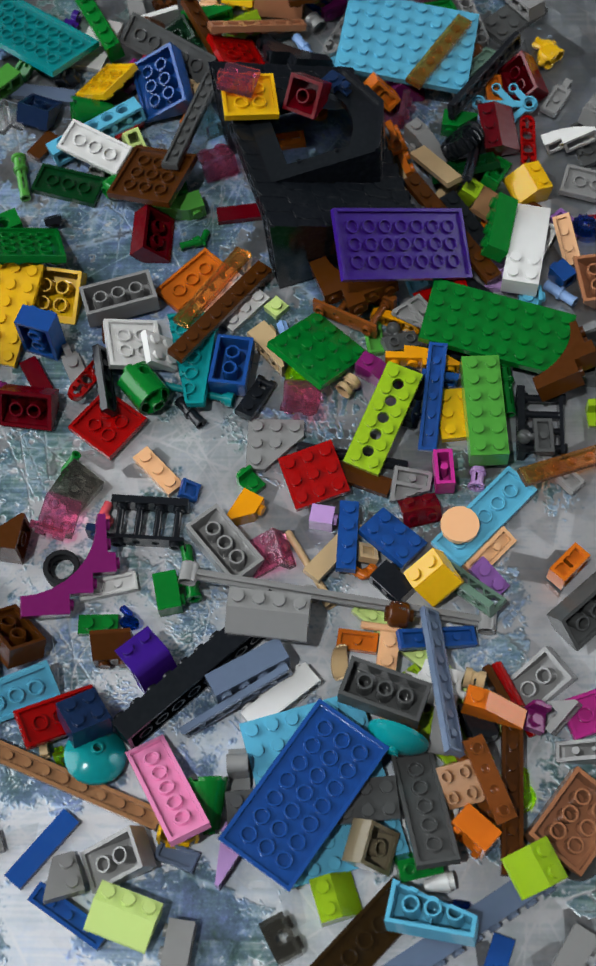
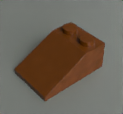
M16 604L0 608V660L6 668L11 669L44 658L46 638L29 619H20V608Z

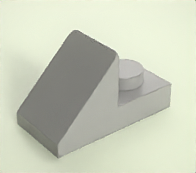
M576 699L546 701L558 713L556 715L553 714L547 720L546 724L548 725L545 729L556 737L583 705Z

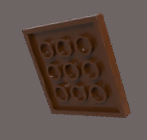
M135 145L106 192L108 198L170 208L197 163V154L186 153L179 170L162 169L161 163L166 155V149Z

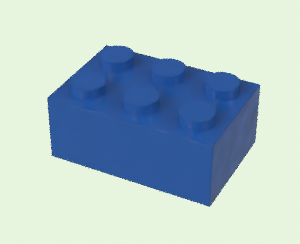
M23 304L14 320V324L25 352L58 361L63 352L61 345L66 344V340L57 314L51 310L46 311L33 305Z
M217 334L208 378L210 392L221 394L232 392L237 396H245L247 394L255 352L254 338Z

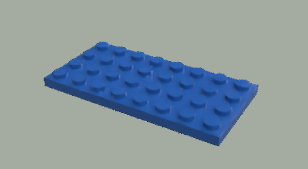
M319 698L218 837V840L287 892H290L390 747Z

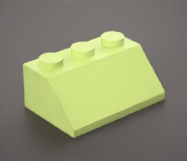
M102 880L93 898L83 930L145 954L162 916L164 903Z

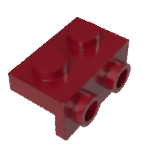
M426 493L421 496L408 497L397 501L398 508L403 517V523L409 528L441 521V505L435 493Z

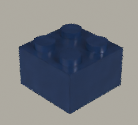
M94 687L56 703L58 720L74 749L113 732L112 717Z

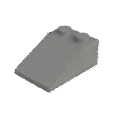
M549 646L542 648L510 677L525 706L533 700H542L547 704L546 701L554 699L578 679L555 650Z
M129 825L80 852L92 894L97 892L102 880L118 885L158 867L144 826Z

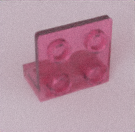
M285 379L280 411H284L286 414L300 412L306 416L317 414L321 403V391L309 381Z
M272 527L249 541L265 559L252 578H260L279 566L290 570L296 567L285 532Z

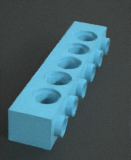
M133 96L84 124L114 138L116 135L147 119L142 106ZM63 135L45 144L58 167L75 159V157L57 149L56 146Z

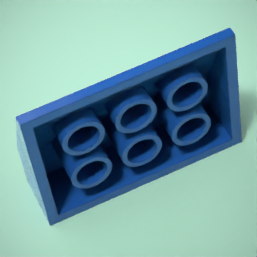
M169 42L135 62L138 70L134 73L133 79L140 105L147 119L145 123L186 113L193 98L181 49Z

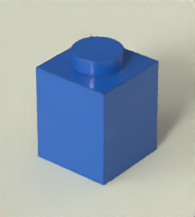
M562 258L549 266L547 278L556 285L567 288L575 283L577 275L575 269Z

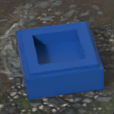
M183 478L177 497L189 499V502L196 503L201 484Z

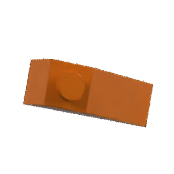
M469 684L460 713L523 730L527 710L491 690Z

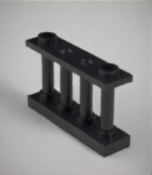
M517 385L515 393L516 460L524 461L525 454L534 452V444H521L517 441V433L520 430L527 429L533 433V429L526 425L525 420H528V418L557 419V428H553V434L558 438V445H555V453H558V457L563 461L564 455L568 453V444L564 443L563 416L566 394H561L543 402L556 403L557 412L529 411L525 409V404H528V402H542L539 395H528V393H525V385Z
M112 494L111 502L113 508L117 510L114 533H107V538H110L112 546L129 545L180 550V547L184 545V549L186 548L184 538L180 537L182 515L190 514L189 499ZM127 510L136 511L133 534H122L124 515ZM146 511L155 512L152 536L141 535L143 517ZM165 512L175 514L172 537L160 536L163 514Z

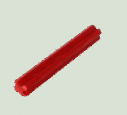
M497 661L491 666L510 698L509 701L517 705H523L524 708L525 704L502 662ZM525 731L529 738L536 736V734Z

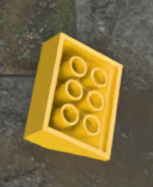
M45 266L35 306L42 310L55 312L60 323L76 325L82 304L79 287L86 285L87 273Z

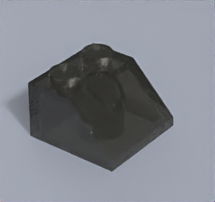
M74 458L61 472L49 493L79 516L103 489L104 481Z

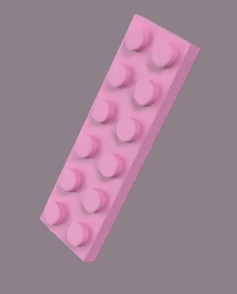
M163 734L125 752L171 847L211 828L206 814Z

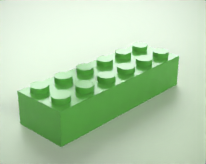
M499 355L461 356L460 377L469 466L507 465L510 451Z

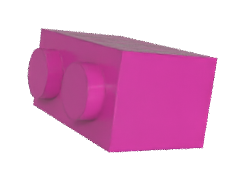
M452 448L433 449L432 468L435 494L454 493L456 480Z

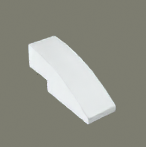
M590 126L568 127L542 134L541 138L548 155L561 149H565L566 153L596 141V129Z

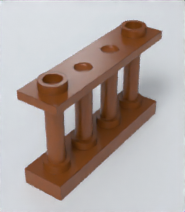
M386 295L375 302L367 303V307L369 304L379 307L370 321L360 318L362 314L353 315L346 312L347 306L344 300L337 308L325 303L324 299L321 301L314 298L312 300L313 312L360 331L366 336L377 338V322L385 310L392 311L397 307V296Z
M483 734L463 740L462 744L465 755L461 758H455L457 762L469 759L486 800L475 803L477 810L491 823L496 822L497 825L518 817Z

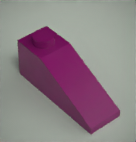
M364 351L355 363V375L377 386L386 363L375 355ZM397 381L398 387L401 389L404 384L401 381Z

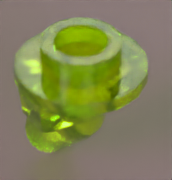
M63 745L54 747L55 752L52 753L56 764L65 766V748Z

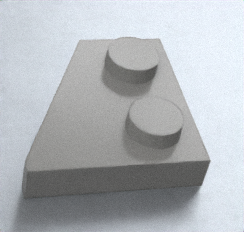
M419 293L393 309L391 315L421 328L428 302Z
M395 465L389 502L393 503L408 497L428 493L431 488L433 472Z
M74 851L52 857L43 896V905L85 893V887Z

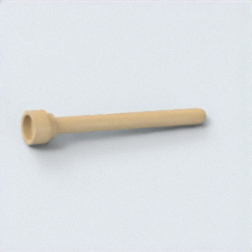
M287 530L285 536L305 567L310 560L293 532ZM322 580L318 584L313 581L318 589L328 590ZM322 601L326 610H330L338 605Z

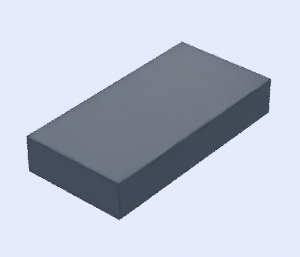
M160 842V845L158 844L154 853L155 860L193 875L201 853L184 846L175 845L174 848L176 849L166 848L165 843Z

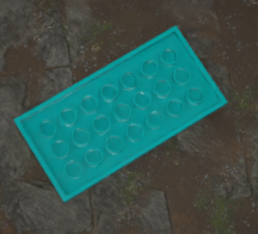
M0 0V48L53 78L100 47L98 40L24 0Z

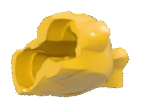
M536 37L532 43V48L539 50L537 65L545 70H550L558 60L563 58L564 50L559 48L554 40H544Z

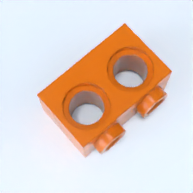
M374 71L363 82L384 100V108L388 112L401 101L397 92Z
M575 542L549 568L546 578L562 590L587 565L591 555Z

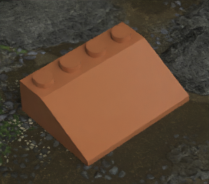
M576 766L568 772L524 833V839L532 843L547 836L562 866L581 877L596 856V780L579 766Z

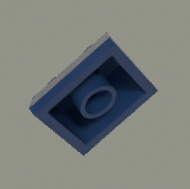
M31 93L17 103L16 122L22 123L23 126L36 127L40 131H47L54 126L62 107V102Z

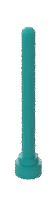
M163 381L169 390L183 393L182 385ZM208 391L207 398L221 401L224 406L232 408L235 403L236 394L232 392L219 394Z

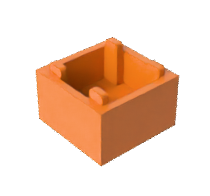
M469 802L451 822L456 841L459 840L471 851L470 855L475 860L479 858L482 861L497 844L502 834L501 830Z

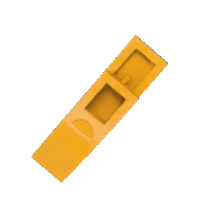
M404 345V351H385L386 364L390 361L403 367L421 368V373L422 368L427 366L428 348ZM447 355L445 372L459 373L460 362Z

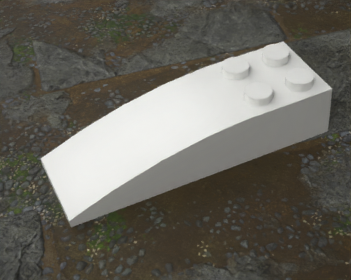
M518 203L500 291L536 297L551 208Z

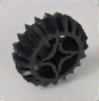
M471 121L453 131L442 142L440 147L445 158L451 161L457 160L477 147L485 135L481 125L477 121Z

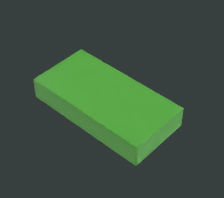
M378 321L377 338L364 335L367 352L375 356L385 355V351L380 343L383 337L381 321Z

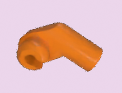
M373 563L363 569L356 566L355 573L350 574L360 580H366L370 578V575L378 567Z

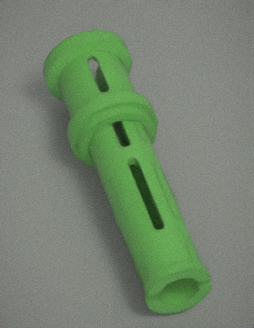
M15 153L11 156V161L14 163L13 172L17 176L20 200L28 202L31 200L27 179L29 170L25 162L27 158L24 153Z

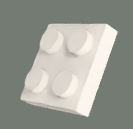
M147 329L142 331L141 337L146 364L171 373L178 370L177 360L167 354L168 348L173 345L172 339Z

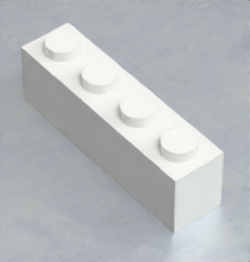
M306 662L302 665L298 664L291 669L293 675L258 695V699L253 703L248 702L244 705L240 712L241 717L247 722L290 710L321 687V680Z

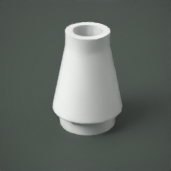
M446 870L444 873L423 880L426 893L452 892V890L457 889L453 871L448 872Z

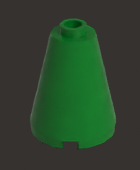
M71 96L73 102H70L71 121L75 119L85 123L115 106L111 102Z
M222 776L198 777V779H193V782L192 778H186L211 825V828L203 831V835L216 834V830H220L225 792H227L229 782L228 776L223 778Z

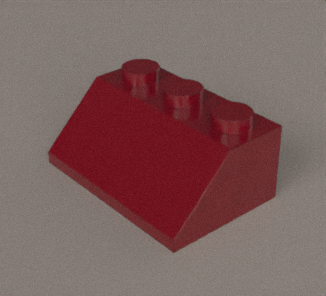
M523 50L517 53L497 72L501 74V81L505 92L513 100L520 99L508 92V86L511 83H516L526 96L535 97L538 103L549 95L534 57Z
M496 101L477 104L480 125L485 133L483 138L485 153L492 151L496 157L519 153L520 146L512 107Z
M148 204L134 213L130 256L143 263H170L175 219Z
M5 384L0 388L1 426L53 430L59 409V389Z

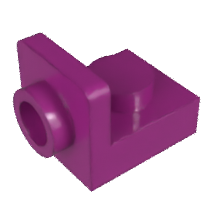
M533 700L524 706L527 713L523 730L541 736L545 732L546 714L552 711V706L542 700Z

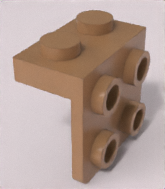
M469 759L459 762L453 761L436 768L449 810L464 807L468 802L475 804L486 800Z

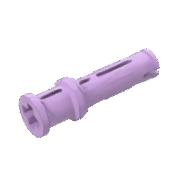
M484 466L471 467L469 471L471 478L467 486L469 490L481 492L485 489L483 482L487 471Z

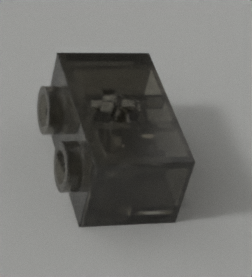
M281 911L258 924L278 966H284L303 956L301 949L305 947L299 935L294 936L291 930L294 928V925L289 915L284 916ZM281 933L283 934V936L288 935V937H286L287 942L284 944L282 943V941H278L279 934Z

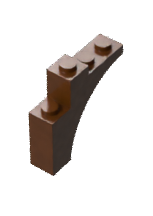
M326 256L309 262L311 273L324 302L336 304L343 299L349 313L353 315H359L368 310L367 303L375 302L383 296L393 295L399 291L398 281L341 282L339 270L329 262Z
M576 320L569 323L570 339L563 354L548 369L532 378L542 402L585 385L583 377L586 375L584 371L596 366V346H594L592 339L588 341V338L585 337L587 335L583 326L579 327Z

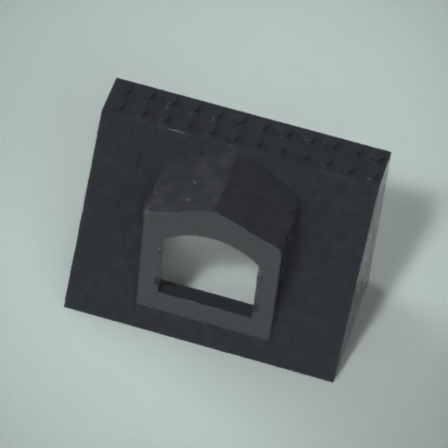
M208 62L221 130L230 155L237 153L239 155L263 221L269 261L279 289L314 279L309 262L324 256L339 270L330 213L332 208H416L414 203L411 204L409 190L404 188V178L398 174L399 167L397 163L393 162V153L387 148L384 100L368 85L360 81L359 74H355L352 67ZM333 69L346 77V81L351 84L348 88L352 92L348 96L343 95L338 90L335 93L330 91L328 101L322 108L333 110L345 109L349 114L353 124V132L348 145L339 149L334 148L332 151L303 160L297 159L296 162L287 164L270 119L224 120L219 76L223 74L273 73L280 115L291 112L282 109L291 72H302L322 79Z

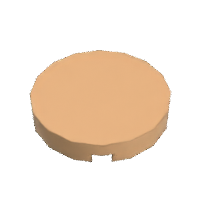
M455 506L443 514L440 528L443 536L449 542L462 544L471 542L477 536L480 524L476 513L464 506Z

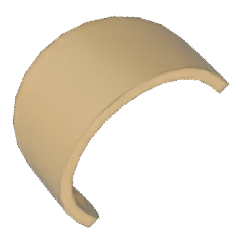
M339 644L332 651L331 673L336 681L343 680L348 667L347 644Z

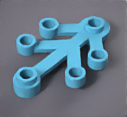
M494 83L491 86V91L493 94L499 95L503 100H485L482 95H476L472 100V107L475 110H478L476 103L480 102L482 104L492 101L511 106L512 109L519 108L513 114L515 124L516 120L525 112L531 113L538 106L537 99L533 96H526L516 83H511L508 86V92L511 95H516L520 100H513L501 88L499 83ZM531 103L532 106L528 107L526 104Z

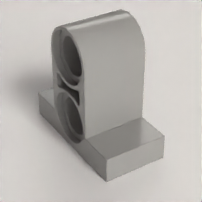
M228 749L226 766L229 777V791L251 789L250 763L246 749Z

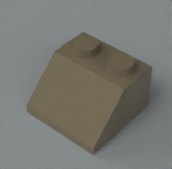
M353 817L342 861L389 877L400 834L374 820Z

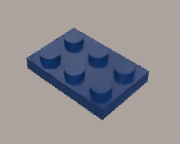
M384 507L358 529V534L400 569H403L428 543Z

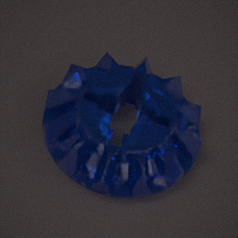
M586 213L585 215L579 214L578 217H574L572 223L578 236L583 238L596 236V219L594 215L588 216Z

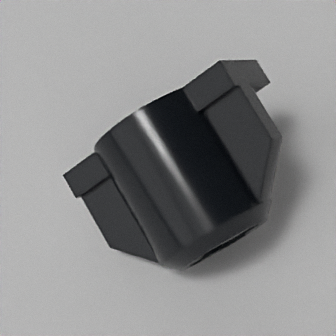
M69 67L61 72L60 78L54 79L53 82L58 88L74 89L76 84H80L81 74L74 68Z
M412 400L401 426L417 428L419 417L422 414L420 413L422 401Z

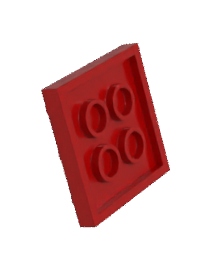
M208 33L206 40L218 61L265 64L263 57L252 40Z
M98 395L68 426V429L111 461L148 421L145 416L117 396L118 415L112 417L104 413L100 409V398Z
M332 440L277 458L296 512L312 507V503L320 504L351 493Z

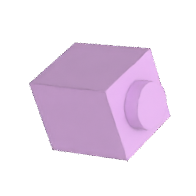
M312 503L309 529L332 532L333 525L337 526L338 514H335V507Z

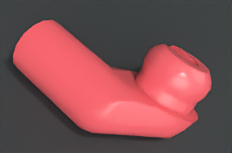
M105 501L98 514L105 513L111 527L114 524V519L110 515L113 505L110 501Z

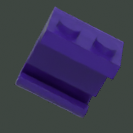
M148 626L115 650V653L127 666L144 694L149 686L161 681L167 671H173L177 667L170 651Z

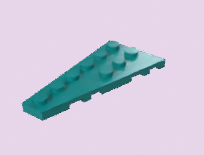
M205 312L167 314L173 344ZM218 328L182 364L177 361L187 407H205L209 387L208 378Z

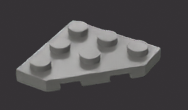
M248 420L246 467L251 465L253 472L256 473L268 471L271 465L278 460L277 458L287 455L291 448L304 440V420Z

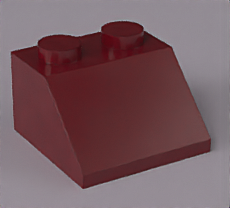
M291 72L282 109L315 120L328 101L332 83L302 72Z

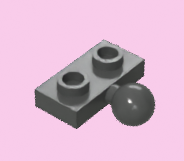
M394 321L388 323L386 331L390 336L382 337L380 340L384 351H404V345L421 347V343L418 341L414 330L400 333L401 327Z
M533 418V433L527 429H522L517 433V441L521 444H528L530 441H534L535 455L555 454L552 418Z

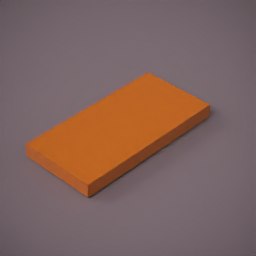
M204 248L155 289L156 294L177 313H181L230 270V267L208 249Z

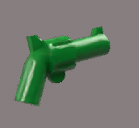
M205 229L201 237L195 236L192 238L193 240L180 242L181 251L190 247L206 246L205 242L209 237L210 231Z

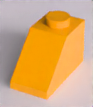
M244 488L227 513V516L236 526L255 522L258 516L261 517L265 512L264 498Z

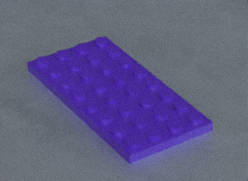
M332 208L330 210L341 282L469 280L473 278L462 208Z

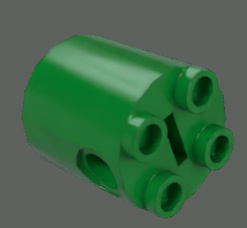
M146 361L134 365H126L123 369L124 373L117 381V385L137 410L142 414H150L163 408L169 398L170 390L153 369L146 364Z

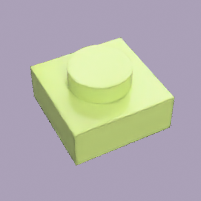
M277 295L264 306V311L276 321L289 310V305Z

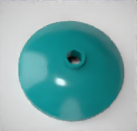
M373 719L368 724L369 733L390 747L387 753L392 756L419 755L426 752L429 748L428 740L422 734L406 725L386 719Z
M115 732L75 749L70 740H68L64 749V763L68 772L76 780L88 785H104L115 780L124 770L127 761L125 752L127 750L124 742ZM98 747L100 750L96 751L93 748Z

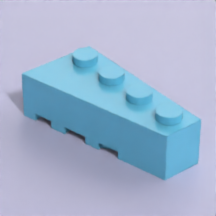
M393 878L384 918L387 931L470 947L476 946L479 929L477 915L455 905L442 902L435 896L424 894L419 889L406 886Z

